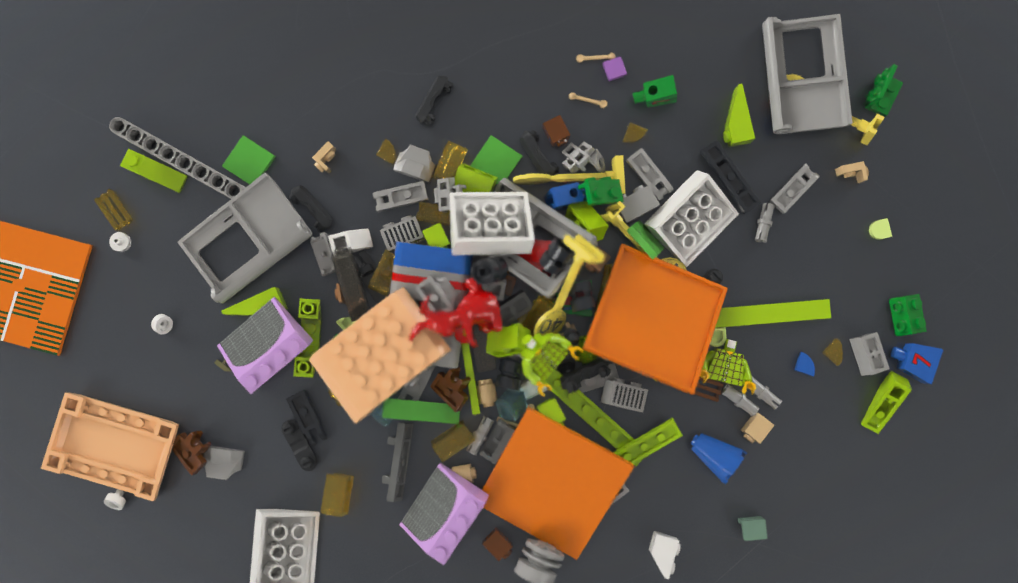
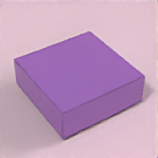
M621 56L603 62L608 81L627 75Z

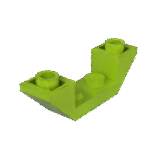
M300 298L298 318H301V327L309 334L313 341L298 354V357H295L293 376L314 378L316 369L309 359L320 349L321 305L320 300Z

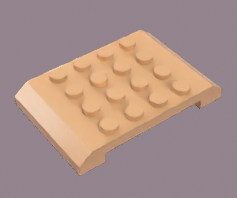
M404 287L389 295L315 352L309 359L355 424L373 412V409L426 368L452 351L440 334L428 329H421L413 341L409 342L412 328L416 323L425 321L427 318L419 313L420 307Z
M67 392L64 394L41 469L58 474L65 473L130 492L140 498L155 501L179 424L108 402Z

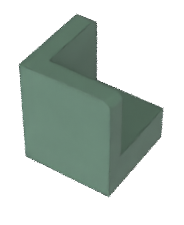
M763 517L738 518V523L742 526L744 541L767 539L766 520Z

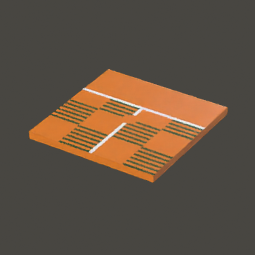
M0 221L1 341L60 356L93 245Z

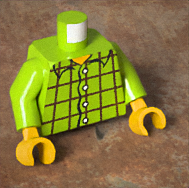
M537 333L534 337L527 335L522 339V344L525 347L520 352L523 358V374L534 386L538 387L537 390L540 395L546 396L542 392V388L546 386L551 391V387L548 384H543L541 380L544 382L569 354L567 350L570 351L575 359L580 358L574 355V351L579 349L583 352V350L579 346H572L570 341L559 334L547 333L543 336Z
M726 339L724 349L715 348L707 353L700 374L703 378L702 383H705L707 379H712L735 386H742L743 384L742 393L746 394L748 388L753 395L756 385L752 382L751 372L747 360L744 359V355L735 353L736 341Z

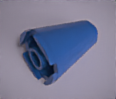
M703 433L700 436L696 434L690 443L693 445L691 450L725 485L747 454L743 449Z

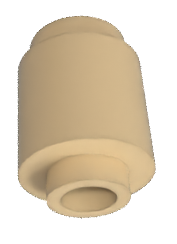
M493 380L477 381L478 386H476L479 404H483V408L495 406L494 402H497L498 399Z
M471 464L453 466L451 469L470 483H474V479H477L476 469Z

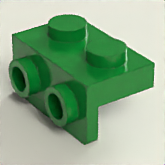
M595 177L585 179L584 183L578 185L579 190L585 189L588 205L624 202L619 179L604 177L596 180Z
M919 294L889 299L896 336L927 332Z

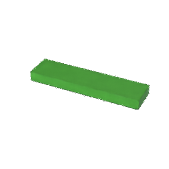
M388 398L383 402L382 418L459 424L460 411L455 412L447 403Z

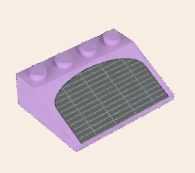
M273 297L218 344L217 347L237 380L252 394L308 347L313 339L283 305Z
M439 463L403 518L400 526L429 556L444 565L485 505L489 494L442 463Z

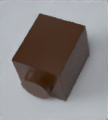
M561 115L543 123L542 128L552 147H561L568 143L570 133Z
M497 527L482 542L484 547L498 561L502 558L505 560L513 552L511 550L513 548L512 542Z

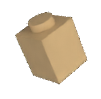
M756 413V415L748 419L741 428V431L744 433L743 437L752 444L754 441L761 444L774 427V424L760 413Z

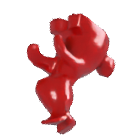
M473 277L465 280V286L469 292L452 312L429 310L430 296H427L419 310V313L427 319L415 324L409 335V342L413 341L421 329H428L444 337H450L454 333L455 340L459 343L470 344L475 348L477 343L473 340L472 336L473 325H478V329L486 333L491 331L500 332L502 330L497 297L492 292L483 290L482 285L478 284Z

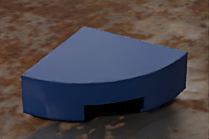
M800 352L794 370L814 377L815 366L812 359L807 354Z

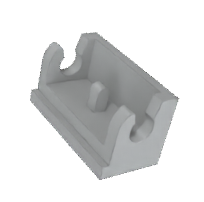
M323 232L318 237H311L310 243L322 276L340 271L337 258L332 253L329 235Z
M877 332L849 339L861 376L874 375L890 369Z

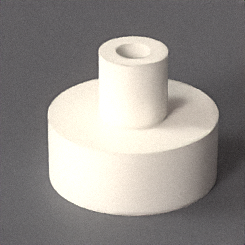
M117 232L110 237L109 243L113 250L125 252L131 246V238L125 233Z
M165 314L156 315L151 322L152 329L158 334L168 333L173 326L172 319Z
M117 489L115 494L108 493L104 499V504L112 509L122 510L126 503V500L122 497L124 492Z

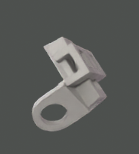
M585 141L578 147L571 142L562 151L566 158L562 164L566 171L570 170L571 174H576L580 169L585 172L584 166L588 162L599 173L605 171V162L598 149H594ZM573 149L574 151L569 155L568 152Z
M455 177L437 179L438 188H434L435 203L439 205V211L447 213L450 210L449 194L454 193L453 190H456V193H462V189L466 188V185H455Z

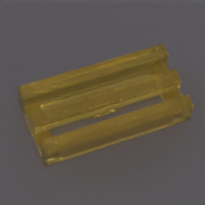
M108 189L105 194L102 193L100 195L101 197L94 199L115 231L120 230L133 221L112 189ZM108 197L112 198L120 212L125 217V221L122 220V218L120 217L112 203L109 201ZM102 201H104V202L106 203V205L108 206V208L110 209V211L113 213V215L115 216V218H116L117 221L119 222V225L116 223V221L114 220V218L112 217V215L110 214V212L107 210V208L105 207V205L103 204Z

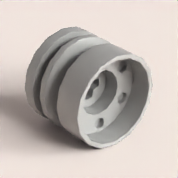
M527 538L525 545L529 548L524 547L522 552L529 558H519L514 572L532 583H554L557 574L550 567L560 568L561 563L557 560L563 561L565 555L547 542Z

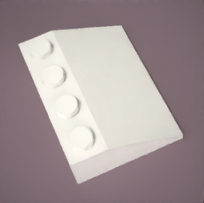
M696 170L644 225L667 250L682 262L685 267H688L739 213L711 176Z
M463 192L449 194L452 255L531 254L534 244V233L527 192Z
M256 509L250 583H314L320 512Z

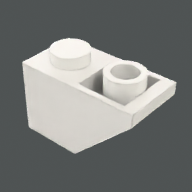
M368 228L349 230L328 236L332 253L336 257L374 247Z
M654 531L649 551L662 575L669 579L670 574L674 573L675 555H678L680 552L681 544H679V540L676 537Z

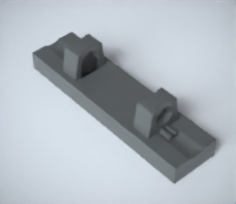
M398 423L396 437H388L387 444L395 446L391 474L382 476V483L389 485L387 501L389 502L403 500L413 423Z

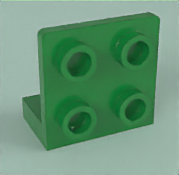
M893 64L890 68H885L882 74L876 76L873 82L875 86L865 98L867 103L864 108L883 117L888 115L903 82L893 78L898 65Z

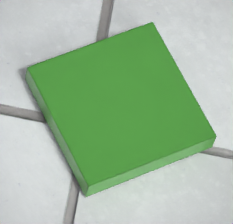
M243 135L222 167L246 183L251 184L267 171L276 156Z
M491 135L470 166L498 177L497 185L503 178H509L521 160L522 155Z
M640 220L627 230L651 259H654L664 249L663 245Z

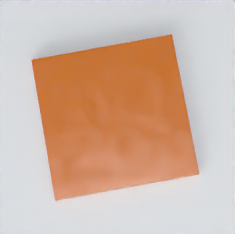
M622 243L582 349L693 395L728 288L656 257L651 259L647 253Z
M528 407L482 488V491L489 494L483 508L536 538L553 545L556 549L577 560L634 468V464Z

